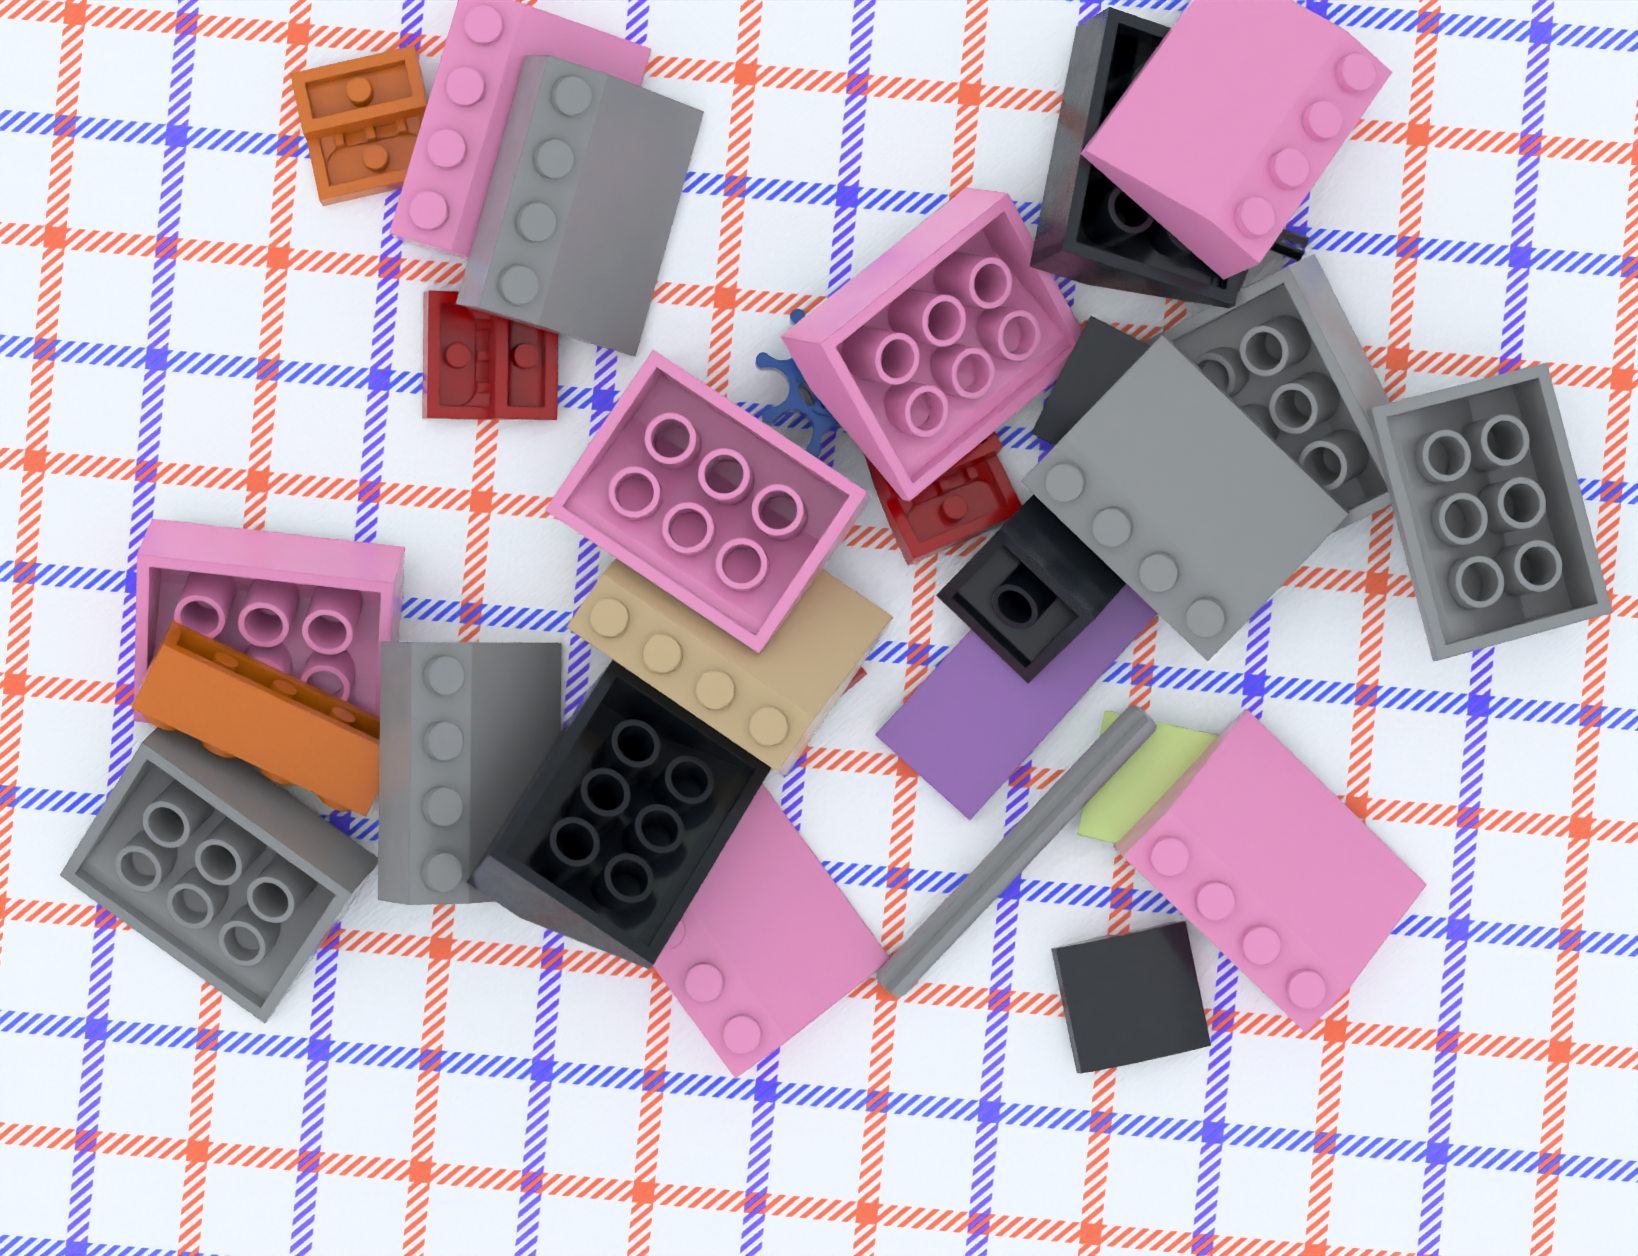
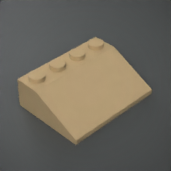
M615 558L601 575L566 628L775 771L787 776L894 617L822 569L772 639L759 654Z

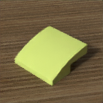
M1105 710L1099 737L1121 713ZM1154 721L1157 726L1156 731L1083 807L1077 835L1116 844L1219 735Z

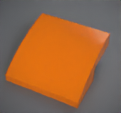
M415 45L290 73L302 133L307 140L318 197L322 206L401 189L429 100Z

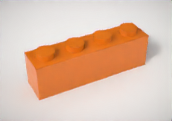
M171 621L140 683L131 708L142 713L143 717L150 724L167 731L177 729L201 740L206 749L218 756L225 758L237 757L259 767L260 771L267 778L282 785L295 784L317 794L318 798L325 805L341 812L354 811L366 817L379 793L380 717L180 623Z

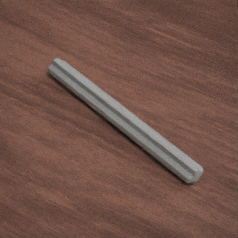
M1136 705L1127 707L891 956L876 974V978L882 987L895 997L905 995L1156 731L1157 727L1153 719L1144 710Z

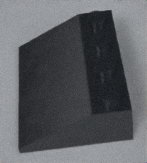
M1108 7L1076 26L1030 267L1091 286L1224 308L1234 307L1241 272L1223 280L1080 154L1171 29L1159 23Z
M612 660L587 690L466 882L521 919L650 969L740 822L771 767L637 675Z

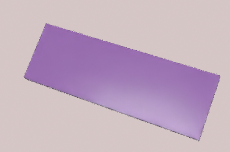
M1126 584L1096 619L1030 683H1027L970 629L875 735L970 821L1158 613Z

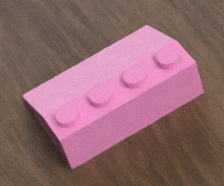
M458 0L389 233L397 240L468 260L525 55H551L610 74L641 87L651 48L514 0Z
M1191 0L1080 154L1224 280L1260 264L1393 72L1347 30L1293 0Z
M966 187L780 336L809 388L902 500L911 501L1056 381L1082 333L1052 274L1030 267L1034 240L1008 193Z
M653 349L545 511L760 654L834 555L871 498L866 490Z
M152 518L137 553L134 699L140 683L173 620L380 717L381 641H398L405 547ZM134 710L133 721L149 723L142 713Z
M1246 708L1116 844L1112 845L1305 1033L1352 986L1427 885Z
M762 783L653 967L736 1079L790 1040L872 976L890 957Z

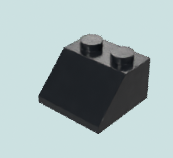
M1033 494L936 596L1027 683H1030L1096 619L1126 583Z

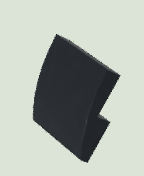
M1090 316L1031 434L1055 446L1151 346Z
M1173 921L1119 935H1104L1051 948L1076 1073L1082 1074L1211 1046L1186 921Z

